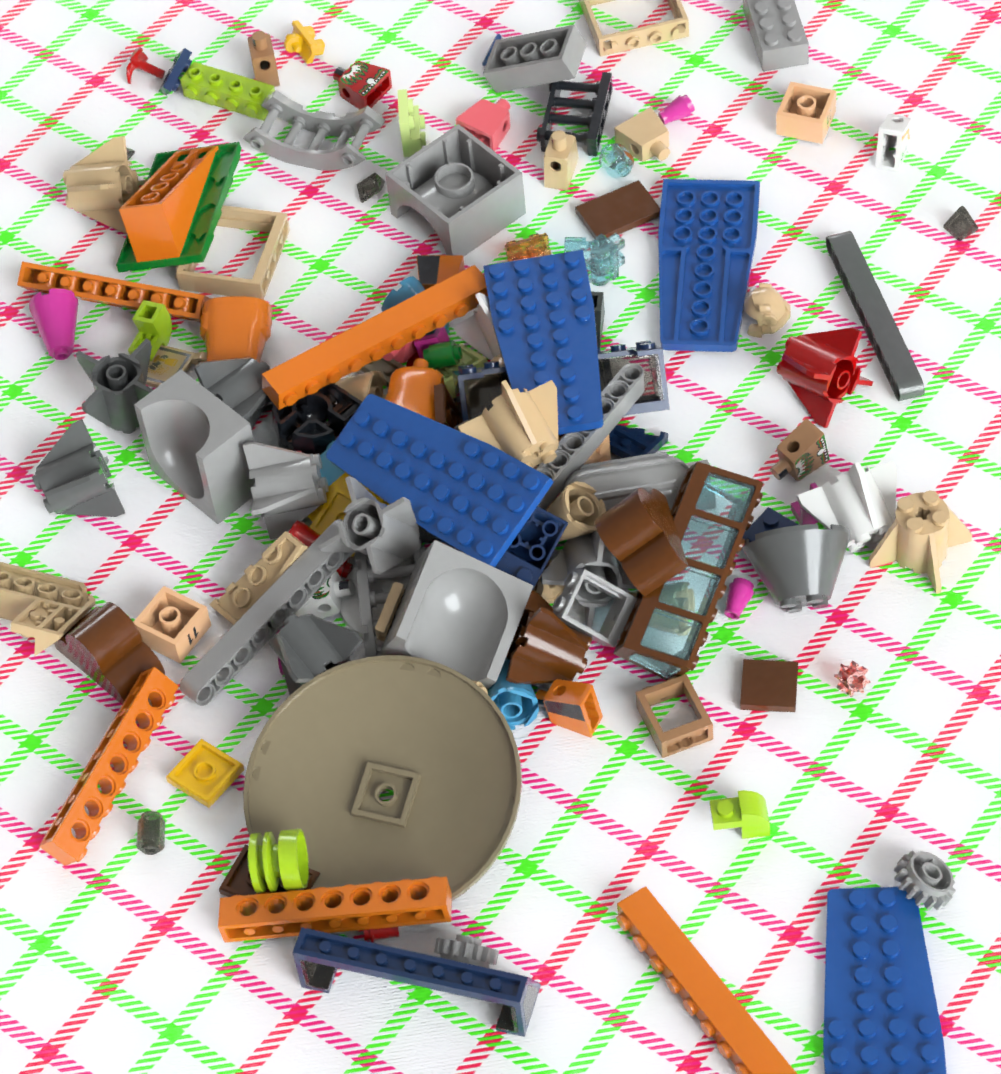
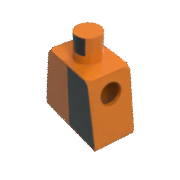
M417 255L419 281L425 290L465 270L463 255Z
M556 679L548 691L539 689L536 693L539 706L546 708L550 722L584 736L592 737L603 717L593 684Z

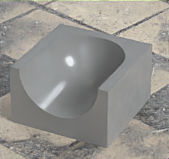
M459 124L385 173L391 214L398 219L412 208L418 211L439 236L446 255L466 256L526 214L522 172Z
M182 369L134 404L151 471L217 524L221 523L253 497L251 487L254 486L255 478L249 479V467L242 446L244 443L254 442L250 423Z
M434 540L415 564L380 654L411 656L437 662L456 670L470 680L481 682L488 690L497 682L533 585Z

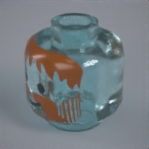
M608 144L600 152L599 164L609 177L616 179L630 174L634 166V158L622 144Z

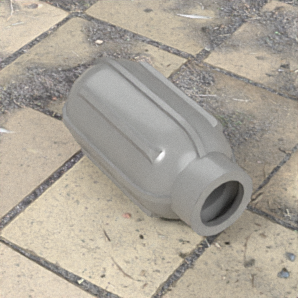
M666 452L585 464L567 478L562 491L566 486L576 481L585 482L597 491L594 495L598 501L603 500L606 511H608L637 489L642 488L649 492L654 488L666 496L671 511L687 469L697 461L685 463L679 458L669 456ZM700 460V461H698V462H701V463L710 465L709 462H708V460ZM708 473L707 477L713 479L712 473ZM704 484L695 506L696 509L701 511L715 509V489Z

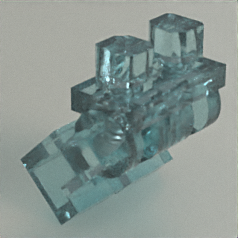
M601 233L593 241H586V237H565L564 253L583 250L589 283L595 286H604L609 283L610 279L615 280L619 277V267L625 264V256L620 252L625 247V240L617 233L612 234L608 238Z

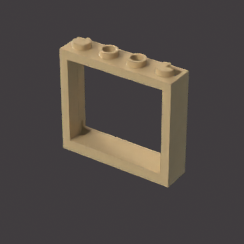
M579 0L600 57L689 37V19L681 0H667L674 20L603 36L591 6L616 0Z
M223 205L221 208L222 214L217 226L270 233L253 278L244 279L194 272L197 263L192 262V264L176 266L175 279L178 280L179 289L224 296L255 297L264 300L290 232L287 213Z

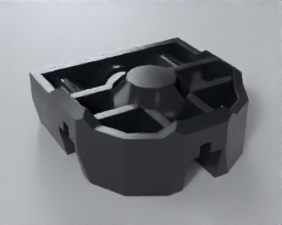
M330 383L319 389L315 394L307 395L291 406L278 410L273 405V427L278 441L292 451H302V453L306 454L323 453L326 451L327 446L337 439L334 431L338 434L342 432L362 401L337 384ZM296 405L300 407V411L296 409ZM293 433L292 440L288 441L287 437Z

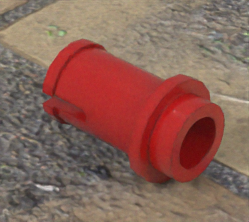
M398 927L363 930L364 941L374 943V940L399 937Z

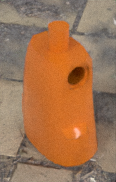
M244 296L217 297L205 301L202 306L199 331L201 338L205 341L206 361L251 357L260 363L265 343L271 336L272 306L260 298Z
M418 358L414 360L413 366L398 368L391 374L385 400L435 421L434 385H444V375L438 370L428 368L429 363L427 360Z

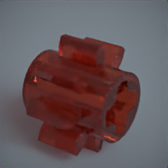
M852 661L847 666L841 664L839 673L834 674V677L840 682L836 686L837 689L841 692L846 690V694L850 697H853L854 692H861L863 694L866 684L871 682L865 676L868 669L864 666L859 667V664L855 661Z

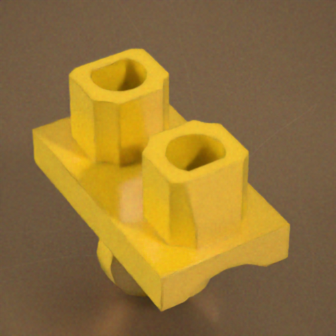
M299 20L292 21L293 32L286 35L284 47L289 53H299L307 64L313 63L314 56L323 55L325 43L322 39L314 40L315 30L312 26L303 27Z

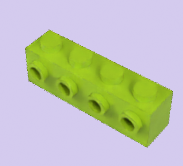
M193 62L180 79L185 97L263 121L269 111L261 105L268 96L275 92L273 85L197 62Z

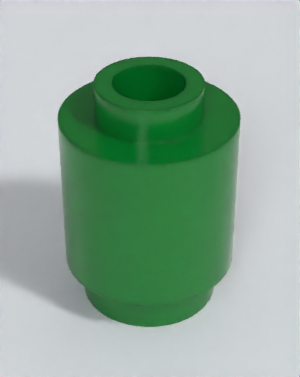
M454 340L429 345V348L423 350L424 359L429 363L428 368L435 370L458 365L459 359L463 357L461 346L456 344Z

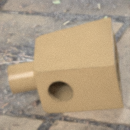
M651 107L614 127L615 145L621 148L622 144L625 149L624 151L627 149L639 161L645 162L654 156L663 161L669 156V131Z
M561 130L554 131L551 134L544 154L545 188L568 191L579 160L575 136L565 134Z

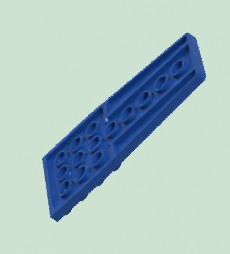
M663 179L658 230L660 345L663 350L734 352L737 350L744 313V302L747 296L757 241L760 181Z
M583 250L483 266L493 328L511 389L518 388L521 393L524 392V388L530 391L552 380L557 387L558 435L601 428L604 425L595 311Z
M374 394L366 396L326 453V458L331 463L355 478L389 505L402 497L409 499L419 527L450 547L492 567H496L554 483L547 475L486 442Z
M898 887L830 889L827 893L823 1035L825 1074H947L944 1039L919 906L916 905L914 898L907 899L906 895L908 893L905 890H899Z

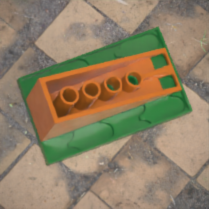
M240 142L156 153L147 181L119 209L127 232L116 264L119 273L128 272L129 270L137 271L169 267L171 265L192 264V262H204L214 239L213 233L222 214L221 208L233 183V174L241 158L240 152L242 148Z

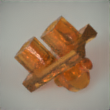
M536 233L530 235L529 238L520 241L513 240L504 245L508 262L552 255L547 233L540 235Z

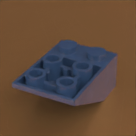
M537 506L495 568L533 585L532 590H534L568 522Z

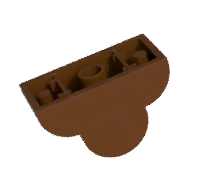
M639 488L595 519V526L603 543L621 562L632 584L644 596H647L688 567L666 496L659 490L653 488L647 492Z
M107 602L102 607L92 609L54 643L60 653L121 704L124 703L141 672L156 667L165 675V670L160 660L150 647L143 642L136 625L120 607L112 602Z

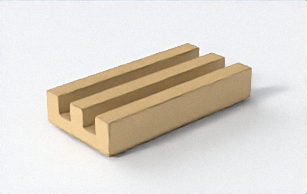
M394 582L375 626L377 640L385 641L405 592L404 584Z

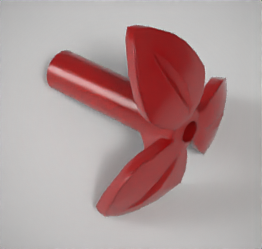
M138 47L134 50L129 59L130 63L126 68L128 83L131 84L132 72L137 68L163 79L165 70L145 62L148 60V57L143 52V48Z

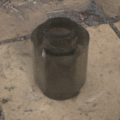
M147 811L141 814L137 822L136 847L144 854L154 855L165 847L166 823L162 814L155 811Z

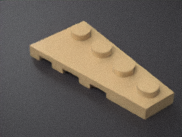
M285 531L261 554L262 558L255 565L251 564L244 570L245 574L236 583L232 582L225 589L226 593L219 599L215 598L209 605L234 625L308 547L294 535Z

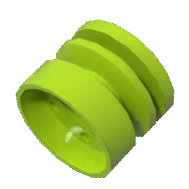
M301 828L280 831L278 844L272 831L265 832L264 837L260 832L250 835L247 856L248 869L256 893L265 892L267 886L271 892L277 891L280 878L286 890L307 888L309 860L306 839Z

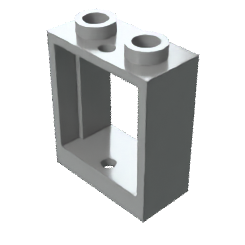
M573 568V571L569 572L565 578V587L562 594L554 601L553 613L568 627L591 636L593 641L603 646L615 647L638 598L586 569ZM583 581L614 598L613 604L599 632L567 615Z

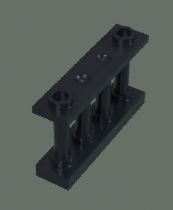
M602 72L601 81L596 83L571 81L550 83V96L542 128L538 127L537 142L541 144V152L546 151L548 141L554 132L551 131L552 125L555 123L587 126L589 131L584 133L565 132V134L575 136L577 143H583L584 146H587L588 156H597L613 91L612 73ZM561 90L595 93L597 97L592 100L561 98L560 93ZM557 107L591 109L593 112L588 117L555 113Z

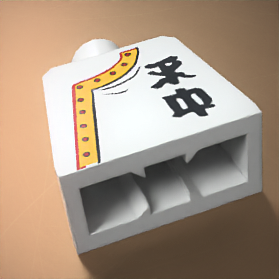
M896 114L887 115L878 131L875 167L899 172L910 144L912 125L910 117ZM891 147L896 148L894 153L889 151Z

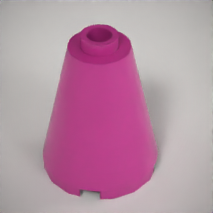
M54 288L49 289V294L41 295V292L35 294L29 301V309L49 356L56 360H65L74 350L79 302L74 292L67 289Z

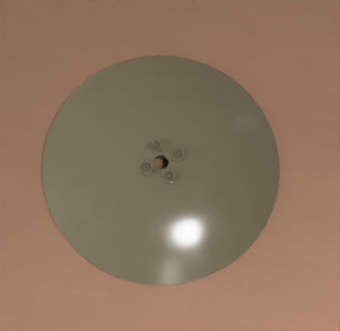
M400 655L366 657L335 666L315 676L312 680L294 691L267 721L256 740L246 769L243 789L246 826L249 837L252 833L258 832L264 837L265 832L272 831L277 844L280 831L301 828L306 839L309 868L320 872L311 889L317 887H340L347 884L361 885L373 882H393L402 879L414 880L432 876H447L453 901L484 876L502 853L510 838L521 802L522 768L513 733L504 715L484 690L469 678L454 669L423 658ZM387 789L394 791V795L389 801H381L379 799L382 791ZM280 878L279 886L283 888L285 891H288L284 888L282 880Z

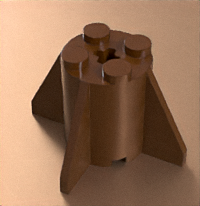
M532 590L506 659L510 660L506 680L511 683L523 684L553 683L556 679L573 681L576 673L582 674L586 668L588 659L584 657L591 645L592 637L568 627L553 613V607L539 593Z

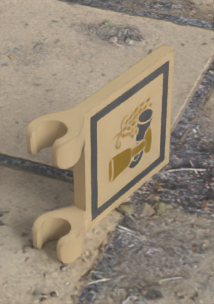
M161 345L153 360L149 362L146 385L157 388L182 369L186 373L192 364L197 365L200 362L206 361L207 352L194 353Z

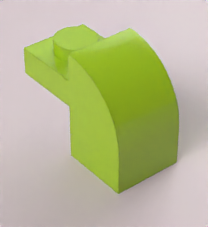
M143 300L132 318L139 332L129 347L128 352L131 355L145 339H148L152 346L150 361H152L160 346L168 345L172 332V321L164 304Z
M740 790L738 791V797L710 800L713 830L740 827L742 839L770 836L767 804L761 794Z

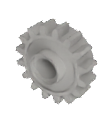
M912 850L908 855L905 853L894 868V871L897 873L894 879L901 882V885L898 887L899 890H905L908 893L906 895L907 899L914 898L917 906L923 903L927 910H930L932 906L936 910H939L942 906L945 907L956 892L953 888L955 880L950 868L943 860L932 853L924 851L915 853Z
M456 934L455 940L436 938L434 952L440 954V958L489 968L490 964L497 965L499 950L481 946L482 939Z

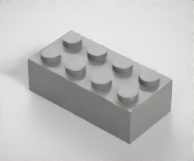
M743 0V11L763 72L809 64V43L795 0Z
M575 25L495 40L483 75L496 93L574 79L587 43Z

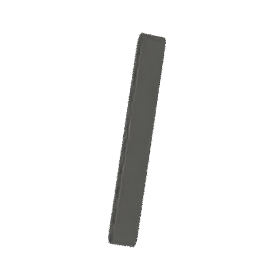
M852 231L827 236L826 247L896 399L903 401L924 395L925 388L922 377Z

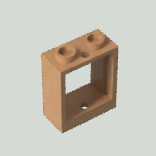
M687 674L671 677L665 682L654 686H647L641 691L635 692L637 710L662 758L713 740V723ZM685 694L698 720L663 732L650 706Z

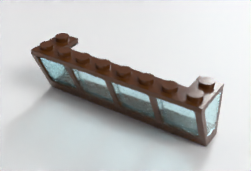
M698 461L687 469L672 506L671 514L688 567L647 596L638 591L636 596L638 599L613 654L666 681L671 677H679L690 670H694L699 661V656L697 655L699 647H702L708 638V632H706L708 624L712 623L716 617L718 609L715 606L717 601L723 597L727 586L724 584L726 578L732 574L736 566V562L733 561L735 555L741 551L745 543V539L742 537L745 530L747 531L753 522L754 516L751 514L762 499L763 494L760 491L764 484L763 482Z

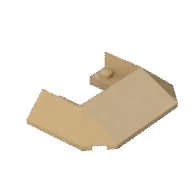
M0 562V618L11 621V632L21 634L23 637L35 638L34 657L58 641L95 606L96 600L92 595H88L87 587L82 582Z

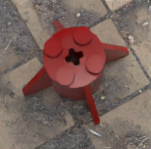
M856 328L803 334L797 337L791 336L786 341L785 352L777 366V373L782 375L783 379L789 383L816 424L824 428H828L836 404L845 401L841 398L846 393L851 395L857 384L872 386L873 381L860 376V367L856 366V361L859 362V360L854 355L863 331Z

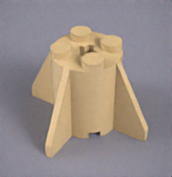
M125 136L112 138L71 166L69 170L63 172V181L67 188L66 206L123 233L127 232L119 209L137 192L139 186L147 181L138 180L136 170H131L129 166L132 163L127 159Z
M504 380L501 382L502 394L491 401L493 407L489 411L485 407L482 415L458 426L460 432L486 442L532 468L542 462L543 464L550 463L557 457L555 451L559 445L557 387L550 380L530 391L524 388V392L520 393L518 388L511 389L508 382Z
M929 490L910 494L898 500L895 521L870 555L869 566L872 568L896 561L903 569H905V566L913 569V573H927L935 593L939 594L942 588L939 568L947 556V549L952 546L972 542V533L947 506L944 500L939 498L937 492Z

